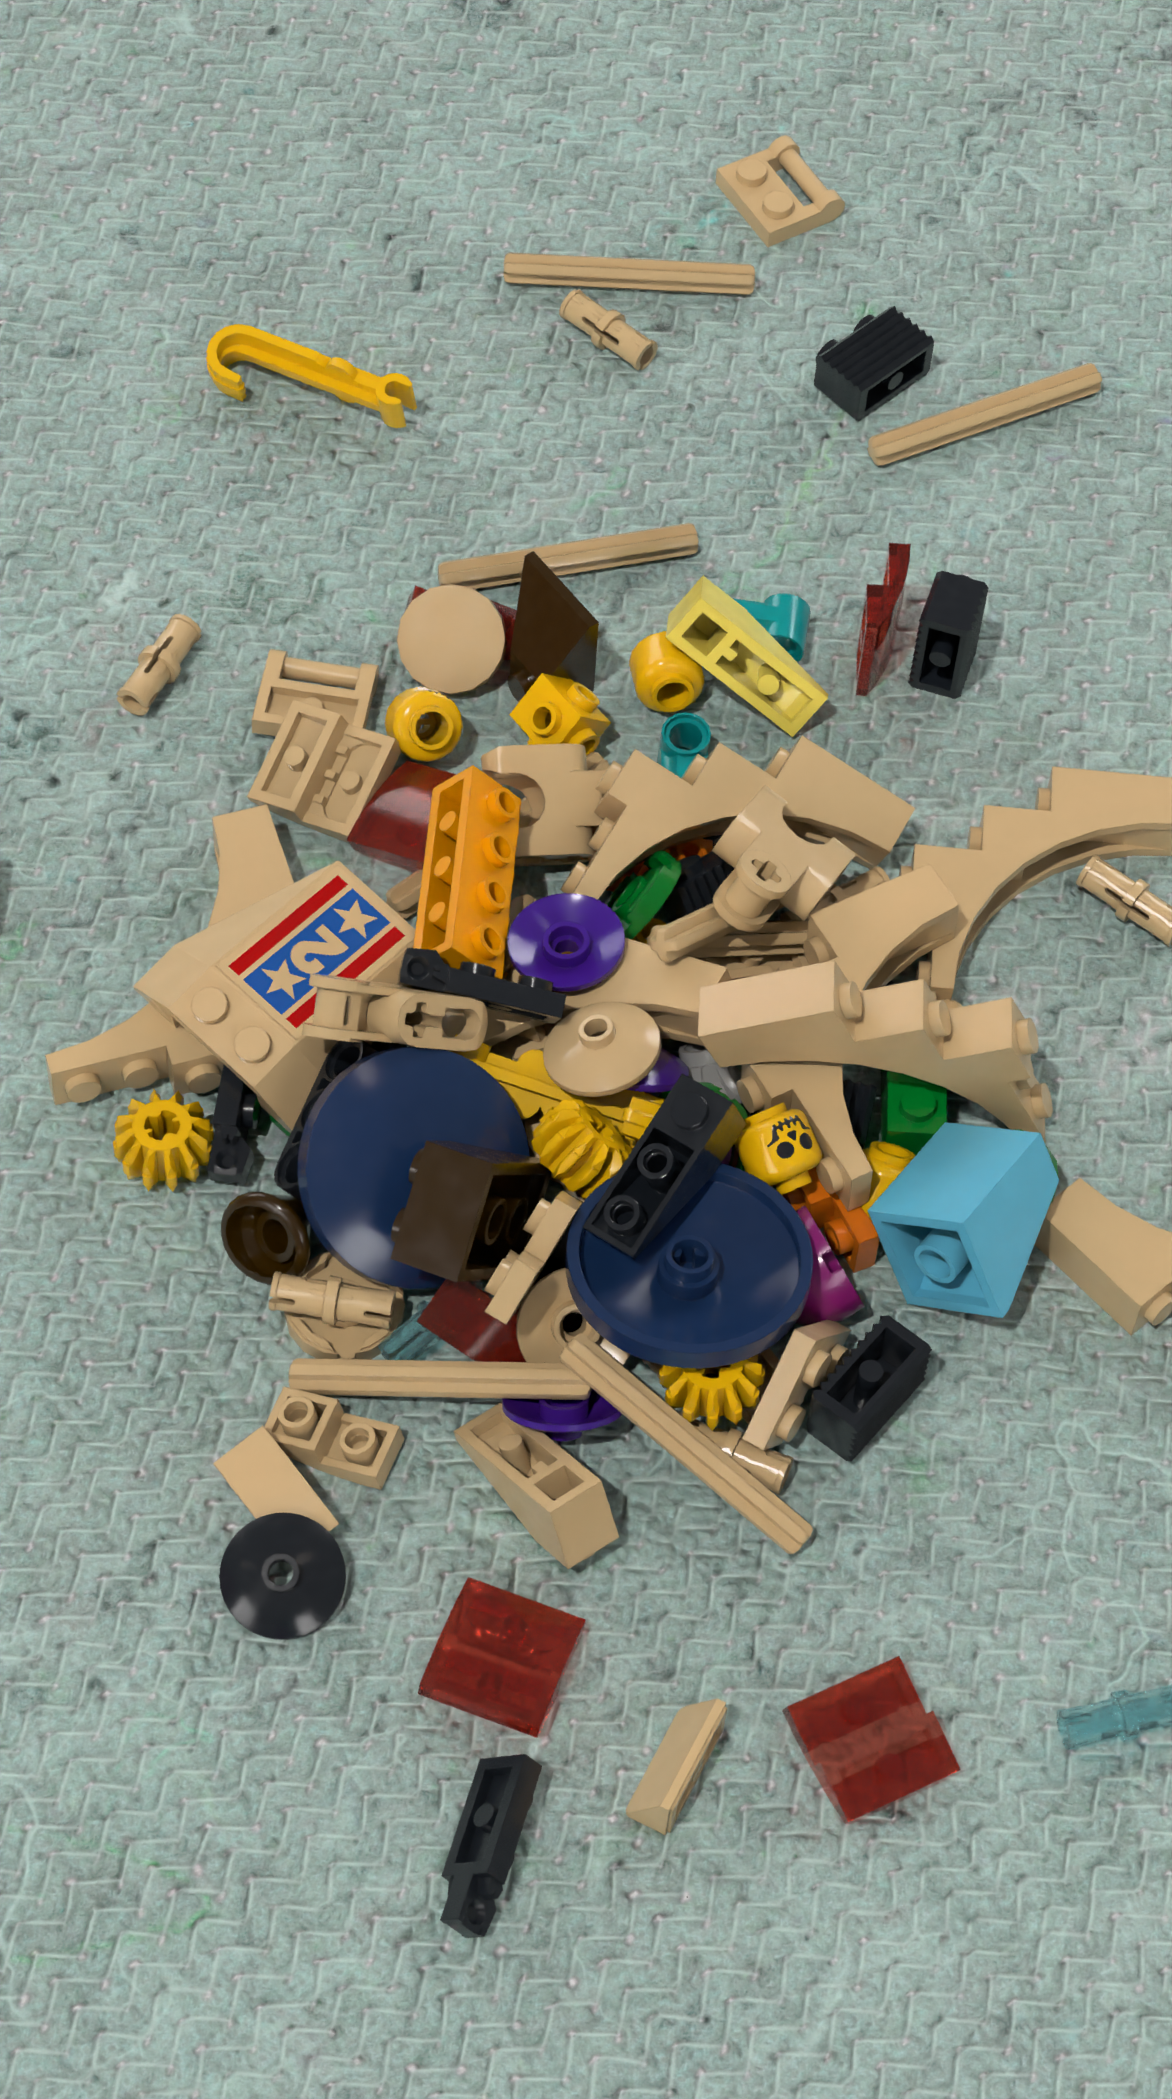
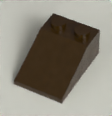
M426 1140L424 1149L422 1148L416 1153L410 1166L409 1182L413 1185L406 1207L399 1211L392 1226L391 1240L395 1245L390 1259L454 1282L489 1280L510 1250L520 1255L533 1236L523 1230L539 1201L542 1198L544 1199L552 1172L540 1164L539 1158L453 1141Z

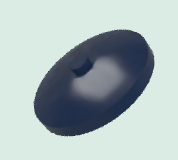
M401 1047L366 1056L342 1071L326 1087L313 1106L306 1121L298 1153V1183L305 1213L315 1234L331 1255L346 1268L365 1279L386 1286L407 1289L434 1288L454 1282L390 1259L395 1245L391 1240L392 1226L399 1211L406 1207L413 1185L409 1182L410 1166L416 1153L420 1149H424L426 1140L453 1141L530 1156L527 1136L521 1117L507 1092L485 1069L459 1054L441 1049Z
M721 1163L714 1175L636 1259H633L583 1228V1225L615 1176L597 1187L578 1209L568 1233L566 1248V1277L571 1296L580 1313L597 1333L616 1347L635 1357L652 1363L679 1368H711L734 1364L749 1359L773 1346L788 1333L802 1314L808 1299L813 1271V1251L809 1235L804 1223L791 1204L774 1188L754 1175Z

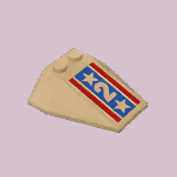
M338 860L175 944L133 987L173 1026L177 1028L181 1024L254 1091L260 1106L291 1133L328 1053L338 1042L337 1040L302 1035L303 1024L313 1023L317 987L309 985L310 974L397 984L404 952L407 948H413L415 929ZM364 1040L369 1045L373 1043V1041Z

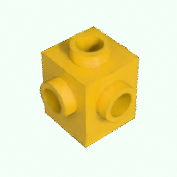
M541 673L509 714L530 738L527 741L528 745L580 744L585 746L586 756L596 750L600 742V736L611 724L606 716L597 708L600 701L591 690L571 679Z

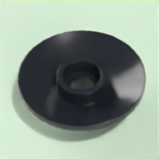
M273 1513L251 1521L232 1538L224 1552L220 1565V1589L228 1610L243 1627L269 1639H295L314 1632L334 1614L344 1594L346 1567L337 1542L322 1525L299 1514ZM285 1562L292 1566V1579L285 1585H276L269 1578L270 1569L276 1563Z

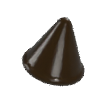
M248 1192L237 1196L229 1203L221 1220V1237L229 1258L241 1272L257 1282L271 1285L275 1271L282 1272V1274L300 1276L307 1267L310 1257L309 1239L311 1224L302 1202L291 1195Z

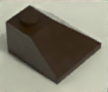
M534 551L524 557L511 644L510 675L507 679L509 689L514 698L519 702L541 673L571 679L594 691L599 622Z

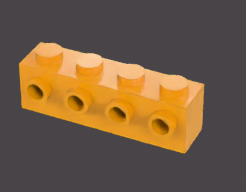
M474 765L433 788L413 948L436 950L443 962L451 968L460 969L461 962L463 961L496 969L494 978L502 979L505 969L504 959L507 931L510 922L509 912L522 799Z

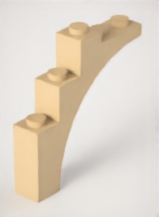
M803 735L789 752L780 747L765 770L760 769L719 742L707 758L697 754L682 778L635 749L623 766L613 760L598 783L596 790L604 794L594 813L604 820L588 843V846L596 852L587 866L579 861L577 862L560 890L564 893L587 895L598 900L605 890L634 866L642 863L649 855L704 837L724 834L738 814L764 785L787 801L782 811L783 820L798 837L814 844H825L834 837L856 853L852 860L869 869L877 866L891 852L913 814L915 807Z
M1052 766L1048 787H1038L1035 810L984 805L980 826L969 827L967 849L914 844L911 866L901 865L899 876L930 863L959 904L954 939L928 952L927 961H918L916 980L924 979L930 990L936 992L937 1000H951L955 978L966 951L986 923L1018 894L1054 874L1087 864L1096 854L1102 857V860L1127 856H1172V777Z
M268 804L213 817L215 853L219 867V890L208 927L295 883ZM150 1003L146 1004L129 1019L87 1041L45 1054L49 1086L55 1105L68 1101H88L98 1094L125 1087H145L158 1079L166 1077L170 1079L174 1094L178 1090L181 1094L188 1092L204 1093L220 1085L224 1065L181 1024L177 1028L173 1026Z
M930 863L809 914L807 940L803 942L806 959L809 965L835 960L849 982L854 981L859 991L886 986L887 983L917 958L954 939L959 904ZM778 1061L742 1065L741 1079L737 1081V1090L745 1108L750 1113L756 1111L759 1113L784 1102L788 1110H802L806 1114L822 1150L823 1156L816 1166V1172L824 1189L829 1194L836 1192L847 1211L869 1202L873 1170L853 1133L843 1095V1063Z
M625 938L623 957L617 968L606 979L582 990L552 991L567 995L562 1018L556 1023L550 1024L487 1009L488 1028L483 1043L491 1046V1053L518 1061L519 1057L528 1050L535 1049L543 1052L546 1039L552 1029L570 1013L595 1003L622 1002L646 1011L656 1022L661 1039H672L704 1046L698 1038L700 987L731 981V977L727 967L686 955L673 961H663L660 959L658 951L651 950L650 945ZM513 966L507 977L502 980L517 983L520 974ZM450 1008L442 1020V1028L448 1037H455L456 1034L459 1035L466 1025L465 1016L461 1009Z
M835 960L700 987L698 1038L720 1068L760 1062L820 1061L862 1065L903 1073L945 1087L979 1104L1011 1130L1021 1129L1041 1133L1045 1142V1118L1052 1116L1053 1107L1049 1088L1046 1083L1039 1084L1034 1076L1031 1062V1054L1037 1053L1039 1048L1037 1030L1031 1018H1024L1012 997L948 1009L944 1000L936 999L924 979L859 991L854 981L849 982Z
M1078 1178L1054 1197L1041 1226L1035 1246L1131 1336L1146 1323L1150 1322L1155 1326L1168 1317L1172 1312V1232L1160 1229L1116 1206L1081 1178Z

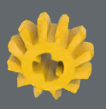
M153 1089L149 1098L150 1102L147 1104L131 1098L130 1105L128 1106V1115L117 1116L114 1125L116 1137L113 1141L114 1156L119 1162H122L123 1172L127 1175L128 1180L142 1176L143 1185L148 1191L158 1181H166V1185L174 1192L178 1185L177 1178L179 1177L196 1183L199 1176V1166H206L209 1163L212 1148L211 1141L214 1138L213 1125L209 1119H204V1110L200 1106L199 1101L184 1105V1097L179 1090L169 1100H161V1096Z
M575 1098L573 1100L563 1099L555 1108L551 1107L539 1120L541 1123L532 1132L534 1138L531 1144L533 1150L540 1156V1164L547 1167L553 1173V1179H559L564 1183L568 1191H577L585 1199L602 1183L618 1173L632 1151L631 1147L625 1143V1136L621 1135L612 1125V1120L604 1118L596 1107L589 1108L582 1100Z
M758 1354L734 1364L711 1368H679L663 1365L659 1369V1383L663 1388L667 1389L665 1391V1402L673 1409L683 1407V1417L689 1423L696 1420L699 1416L706 1417L707 1426L713 1431L718 1425L720 1416L724 1415L737 1425L742 1419V1407L755 1409L759 1402L760 1394L757 1388L764 1384L765 1369L762 1367V1364L756 1363L758 1361ZM712 1373L719 1376L718 1378H707L705 1374Z

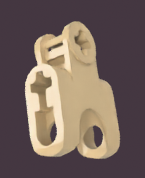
M580 744L498 746L481 756L482 772L501 785L512 786L521 791L529 801L532 811L528 827L519 828L514 867L576 864L578 861L581 863L591 861L596 851L589 847L588 843L604 820L594 813L604 794L596 790V787L607 770H587L585 746Z
M766 785L760 789L738 814L712 849V852L735 868L716 890L713 896L714 908L719 916L728 924L746 932H755L761 929L781 904L805 921L856 855V853L834 837L825 844H814L798 837L783 820L782 811L787 801Z
M310 974L309 985L317 987L313 1023L303 1024L302 1035L346 1042L368 1040L399 1043L420 1048L466 1052L477 1050L482 1045L488 1028V1014L483 1002L469 997L417 990L391 983ZM450 1008L461 1009L466 1020V1025L456 1037H448L442 1028L443 1017Z

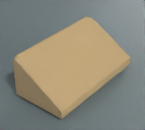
M717 1698L687 1705L677 1712L626 1807V1815L629 1818L664 1835L667 1832H671L723 1733L727 1713L726 1702Z

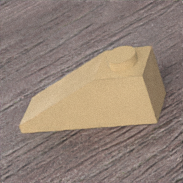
M502 1402L454 1430L458 1443L534 1540L567 1569L591 1557L595 1552L619 1538L602 1481L542 1431L522 1426L510 1420L502 1410Z

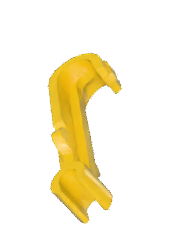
M243 324L226 326L215 333L207 347V369L214 384L221 392L242 402L247 396L242 377L227 368L230 364L237 361L253 362L271 371L330 392L345 402H356L379 411L381 419L389 427H406L402 405L412 410L417 409L412 382L405 375L391 373L380 377L356 368L342 358H330L320 352L252 326Z
M484 1043L477 1050L466 1052L450 1050V1052L473 1061L495 1078L509 1095L521 1119L532 1117L537 1113L539 1107L543 1115H545L551 1107L555 1108L563 1099L573 1100L575 1098L582 1100L589 1108L596 1107L604 1118L612 1120V1125L621 1135L625 1136V1143L632 1150L665 1100L647 1092L624 1090L601 1097H584L571 1094L558 1087L551 1080L544 1065L543 1052L540 1050H528L519 1057L518 1061L491 1053V1046Z

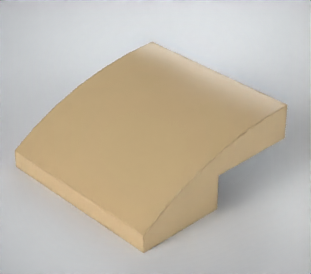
M293 700L247 797L251 802L259 806L268 804L270 811L291 821L357 845L401 753L399 742L396 738L348 724L339 713Z

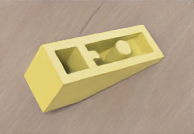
M704 575L669 613L666 638L791 737L803 727L828 699V693L743 606Z

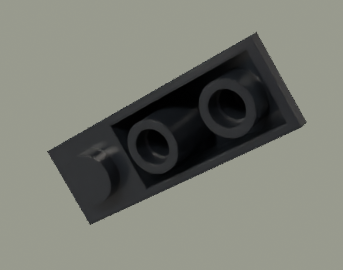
M682 1073L583 1225V1228L633 1259H636L714 1175L747 1124L734 1103Z

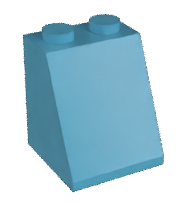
M945 1122L867 1210L907 1304L1003 1318L1006 1315L1059 1183V1178L1041 1133Z

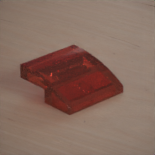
M889 543L882 585L867 584L856 649V695L867 696L881 678L891 658L899 626L911 544Z
M406 761L376 791L357 819L346 841L355 851L423 870L433 788L456 774Z
M468 1577L433 1650L420 1682L418 1694L538 1738L557 1699L562 1677L582 1638L586 1619Z
M900 1656L787 1706L782 1710L806 1760L845 1824L961 1770L934 1711L926 1714Z

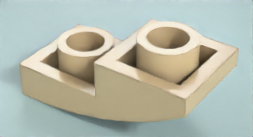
M284 1386L264 1426L288 1457L333 1476L379 1490L382 1489L405 1439L398 1425L344 1413L338 1399Z
M263 1425L213 1463L255 1519L273 1513H294L316 1521L328 1532L339 1525L329 1509Z

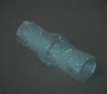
M1172 1684L1129 1694L1126 1690L1122 1689L1111 1692V1697L1107 1700L1068 1709H1058L1056 1718L1060 1736L1068 1734V1737L1063 1738L1062 1741L1064 1747L1067 1750H1072L1078 1746L1117 1737L1122 1742L1136 1740L1139 1732L1172 1725Z

